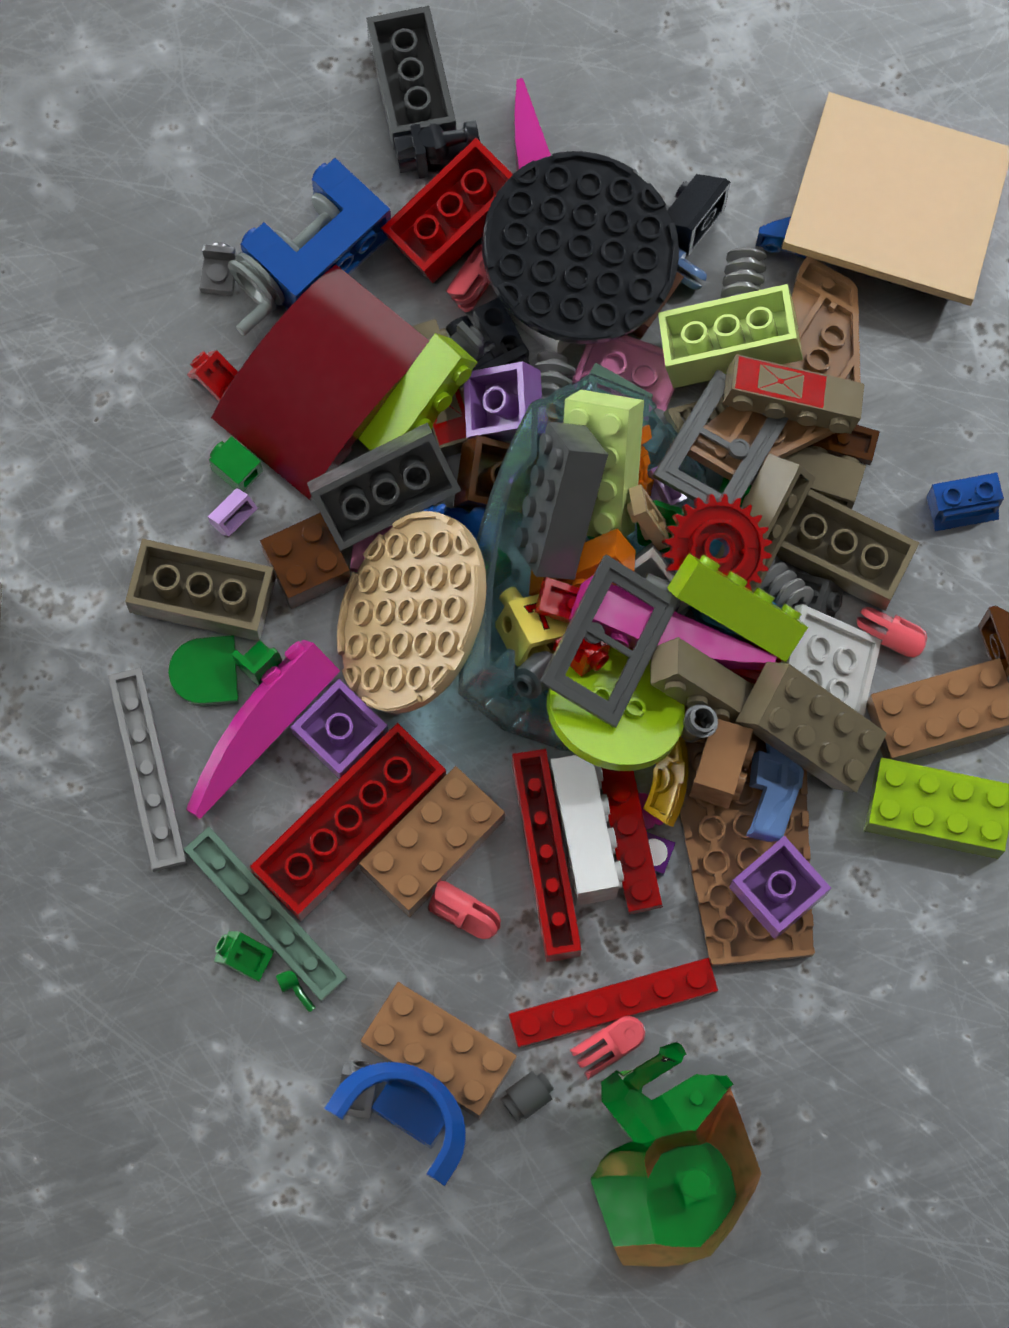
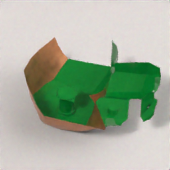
M677 1042L660 1047L658 1055L635 1069L621 1072L616 1070L601 1081L602 1103L631 1139L630 1142L607 1153L600 1160L597 1170L590 1179L613 1246L623 1266H675L711 1256L734 1228L754 1194L762 1174L731 1091V1086L734 1084L727 1075L695 1074L653 1100L642 1094L644 1085L680 1064L684 1056L687 1055L683 1046Z

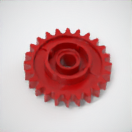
M709 494L706 498V504L700 497L695 498L694 509L688 504H684L682 506L684 516L679 514H673L672 516L677 525L665 528L672 535L671 538L662 540L664 545L670 547V551L662 554L663 558L671 559V564L665 570L677 573L688 554L698 559L705 555L720 565L718 571L726 576L730 571L736 573L747 581L745 587L752 590L750 582L756 584L762 582L758 572H767L769 570L763 564V559L772 558V554L764 551L765 546L772 544V540L763 539V534L769 528L758 526L762 515L751 517L752 505H747L743 509L740 508L741 498L739 497L735 498L731 504L728 502L727 494L721 495L718 502L713 494ZM714 539L721 541L725 548L723 556L719 559L713 557L709 550L710 544Z

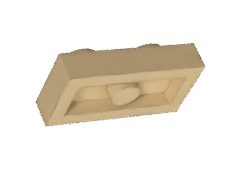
M641 484L629 488L631 503L627 504V509L632 522L639 523L644 539L646 541L650 539L658 551L669 547L662 543V540L669 539L668 531L665 529V519Z

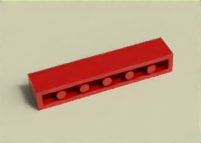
M545 748L512 754V768L546 962L580 957L582 949L547 751Z

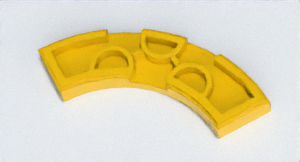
M681 735L672 751L664 759L656 763L653 769L650 793L643 807L645 811L672 827L682 808L688 782L687 747Z

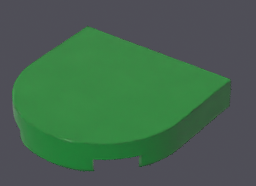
M234 635L192 639L182 644L174 652L169 663V679L173 689L182 699L197 706L239 703L237 664L231 655L236 650Z

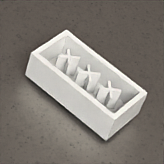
M577 755L551 759L550 774L575 905L580 906L616 899L618 889L622 888L624 875L621 862H614L613 858L615 848H617L614 828H607L606 824L609 821L608 815L610 814L607 794L600 795L599 789H602L601 781H603L602 768L583 760Z

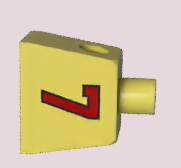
M510 587L499 597V600L505 607L496 620L495 625L516 666H520L532 654L547 651L554 654L553 647L555 641L564 635L569 623L535 613L539 594L523 598L516 587Z

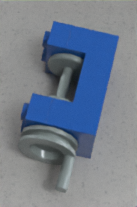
M336 158L328 164L323 163L313 174V195L311 201L313 207L320 215L293 240L280 231H273L265 222L257 229L255 227L251 228L243 236L240 243L242 252L236 255V260H231L228 263V269L235 281L258 304L236 326L237 331L242 336L248 334L270 312L275 311L276 304H282L289 309L314 282L335 264L350 275L388 240V237L381 228L391 219L390 208Z

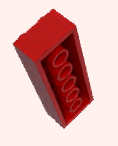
M397 722L250 866L252 874L301 922L446 776V769Z

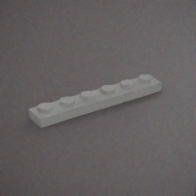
M139 667L108 675L152 870L155 872L187 864L142 669Z

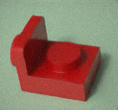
M214 350L208 353L202 351L190 363L193 369L187 375L191 379H197L220 401L238 371L218 350Z
M562 637L555 641L553 647L554 651L556 650ZM583 639L570 667L580 677L592 669L594 671L601 669L609 659L608 652L611 646L603 641L590 644Z

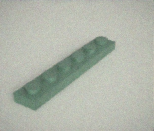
M210 827L206 828L183 849L321 1002L347 980V976Z

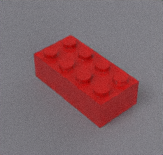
M475 138L381 229L394 246L433 284L482 237L489 207L499 189H501L513 173Z

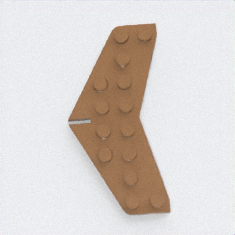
M806 256L797 272L791 295L795 307L803 360L783 365L861 383L858 288L852 280L816 259ZM729 406L707 425H704L703 428L730 443L734 439H743L751 447L768 417L758 412L738 411ZM788 420L768 454L785 458L835 434V432L828 428L815 425L804 426L797 421ZM700 434L687 453V456L728 480H731L743 460L734 459L727 449Z

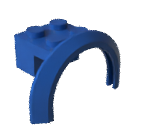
M398 1062L368 1065L348 1076L336 1089L324 1109L343 1120L352 1104L365 1090L386 1081L384 1089L371 1107L372 1112L432 1149L445 1128L442 1148L426 1173L429 1177L445 1186L462 1158L466 1139L465 1123L461 1109L447 1087L430 1073L418 1067Z

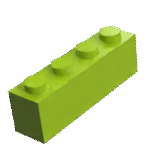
M435 333L361 434L359 440L371 451L425 423H428L432 430L434 421L442 411L449 407L453 395L470 378L472 369L478 362L452 338Z
M688 554L667 589L681 601L787 662L808 629V626L799 620L802 614L785 603L782 608L773 604L772 602L775 598L757 587L755 592L746 588L747 581L736 573L730 571L727 576L718 571L720 565L709 557L702 555L698 559Z

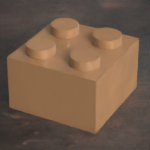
M718 719L716 731L706 739L689 797L727 809L732 799L739 800L747 774L742 773L741 770L742 768L748 769L757 743L751 740L754 729Z

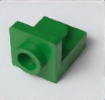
M229 931L227 935L224 934L219 939L215 947L217 955L214 962L219 965H226L249 979L259 982L274 950L242 932Z

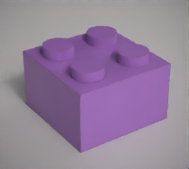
M522 361L472 371L470 378L464 383L466 438L471 439L479 435L507 442L541 436L544 433L541 370Z
M340 679L291 726L293 735L339 779L389 731L388 725Z
M785 836L734 878L729 887L775 940L827 896L831 889L827 882Z

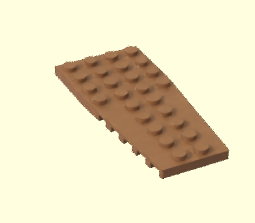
M684 705L686 714L689 708ZM752 733L751 740L757 742L754 753L758 751L767 753L766 742ZM707 737L693 743L685 741L688 754V782L679 815L711 966L812 957L815 953L813 946L814 922L812 909L775 940L729 888L734 878L778 842H766L746 836L763 790L749 787L752 760L748 769L742 768L741 770L742 773L747 774L739 800L732 799L727 809L689 797ZM803 768L802 788L799 789L784 836L810 863L807 770Z

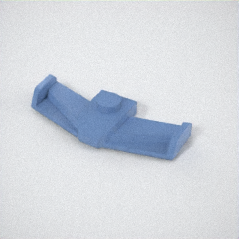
M766 743L767 753L758 751L753 753L749 787L763 790L746 836L772 842L779 841L784 836L799 789L802 788L804 770L801 766Z

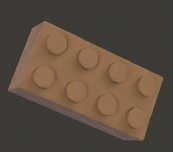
M1000 658L873 693L868 698L866 704L871 722L887 733L880 746L883 758L907 762L1009 733V683Z
M455 766L359 863L360 870L410 918L434 893L437 883L446 881L505 821V812Z
M397 982L360 1040L362 1047L386 1062L412 1065L436 1077L452 1093L459 1107L478 1120L483 1116L517 1061V1055L400 982Z

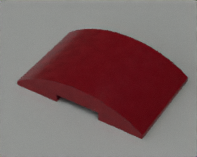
M335 264L292 304L265 335L230 383L211 418L311 501L313 497L307 482L340 466L353 450L350 448L375 417L429 340Z

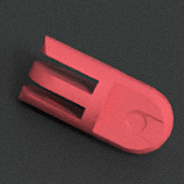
M479 244L472 251L446 290L448 295L464 312H470L475 307L490 284L484 266L482 244Z
M865 607L860 611L868 619L857 617L858 627L883 640L882 645L912 658L919 656L924 650L928 637L927 632L920 626L898 615H895L893 618L871 607Z
M447 881L437 883L428 905L430 912L480 939H491L497 933L501 926V919L494 909Z
M632 1016L619 1018L572 1048L570 1052L573 1056L579 1055L602 1039L604 1040L602 1044L586 1053L577 1061L580 1068H583L611 1051L612 1054L585 1072V1076L589 1080L638 1048L645 1039L644 1025L640 1020Z

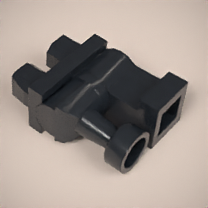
M476 120L464 122L462 129L443 131L440 126L430 123V126L422 130L420 123L410 125V135L394 138L400 173L418 170L419 179L429 177L428 172L438 174L475 138L480 141Z
M499 297L473 310V322L479 332H482L486 342L483 343L484 356L477 361L478 363L472 371L522 361L530 365L529 350L525 343H523L518 330ZM469 316L459 317L447 325L446 330L450 337L457 332V325L461 321L469 328L473 326Z

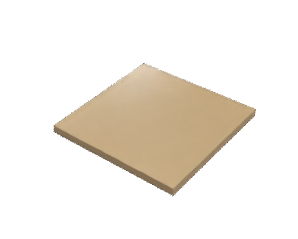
M829 92L781 249L971 306L1009 167V146Z

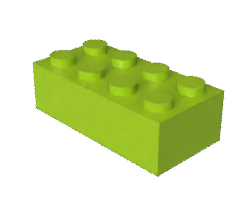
M881 757L875 767L864 832L999 859L1005 852L1009 832V784Z

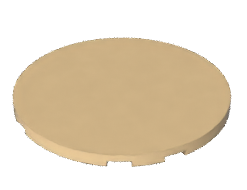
M422 511L406 515L392 523L393 527L384 535L379 534L363 553L365 559L358 572H352L341 602L337 625L338 654L342 655L344 665L342 674L350 690L355 692L367 706L387 713L398 714L414 711L438 697L453 682L466 663L482 624L486 601V571L481 550L472 533L462 523L447 515L433 511Z

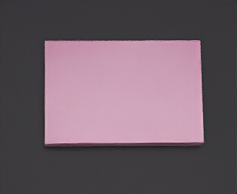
M628 335L603 343L586 344L572 379L573 386L582 387L596 362L653 394L647 406L652 410L653 408H659L663 411L667 410L675 388L672 386L665 367L663 348Z

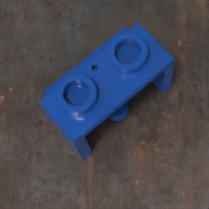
M997 472L932 484L927 494L935 532L999 520V507L1004 500Z

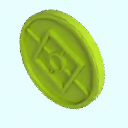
M610 647L608 652L609 659L601 669L597 671L592 669L580 677L569 666L565 675L608 701L629 657ZM651 659L616 728L551 689H548L547 693L549 720L560 740L568 749L583 760L605 769L634 771L658 763L675 747L684 727V704L667 696L664 692L651 685Z

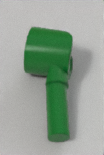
M287 970L276 976L282 993L293 989L295 995L309 1013L316 1008L302 990L303 988L300 986L294 972Z

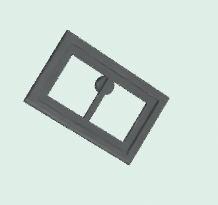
M716 370L652 475L654 479L693 501L695 498L700 497L705 504L709 494H713L717 502L721 495L727 494L730 504L735 498L739 497L742 499L789 419L787 417L779 419L768 417L751 447L743 439H734L730 443L703 428L724 394L726 374L720 370ZM699 434L727 449L734 459H743L722 494L678 469Z
M604 555L539 683L616 728L680 600L610 556ZM612 582L654 608L633 651L606 635L601 624L592 622ZM583 639L590 644L603 641L629 657L608 701L565 675Z

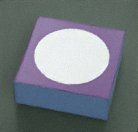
M647 832L655 873L664 876L676 843Z

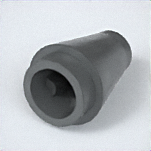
M702 704L690 707L684 717V727L681 733L682 739L693 743L714 734L718 727V718L715 711L711 707Z

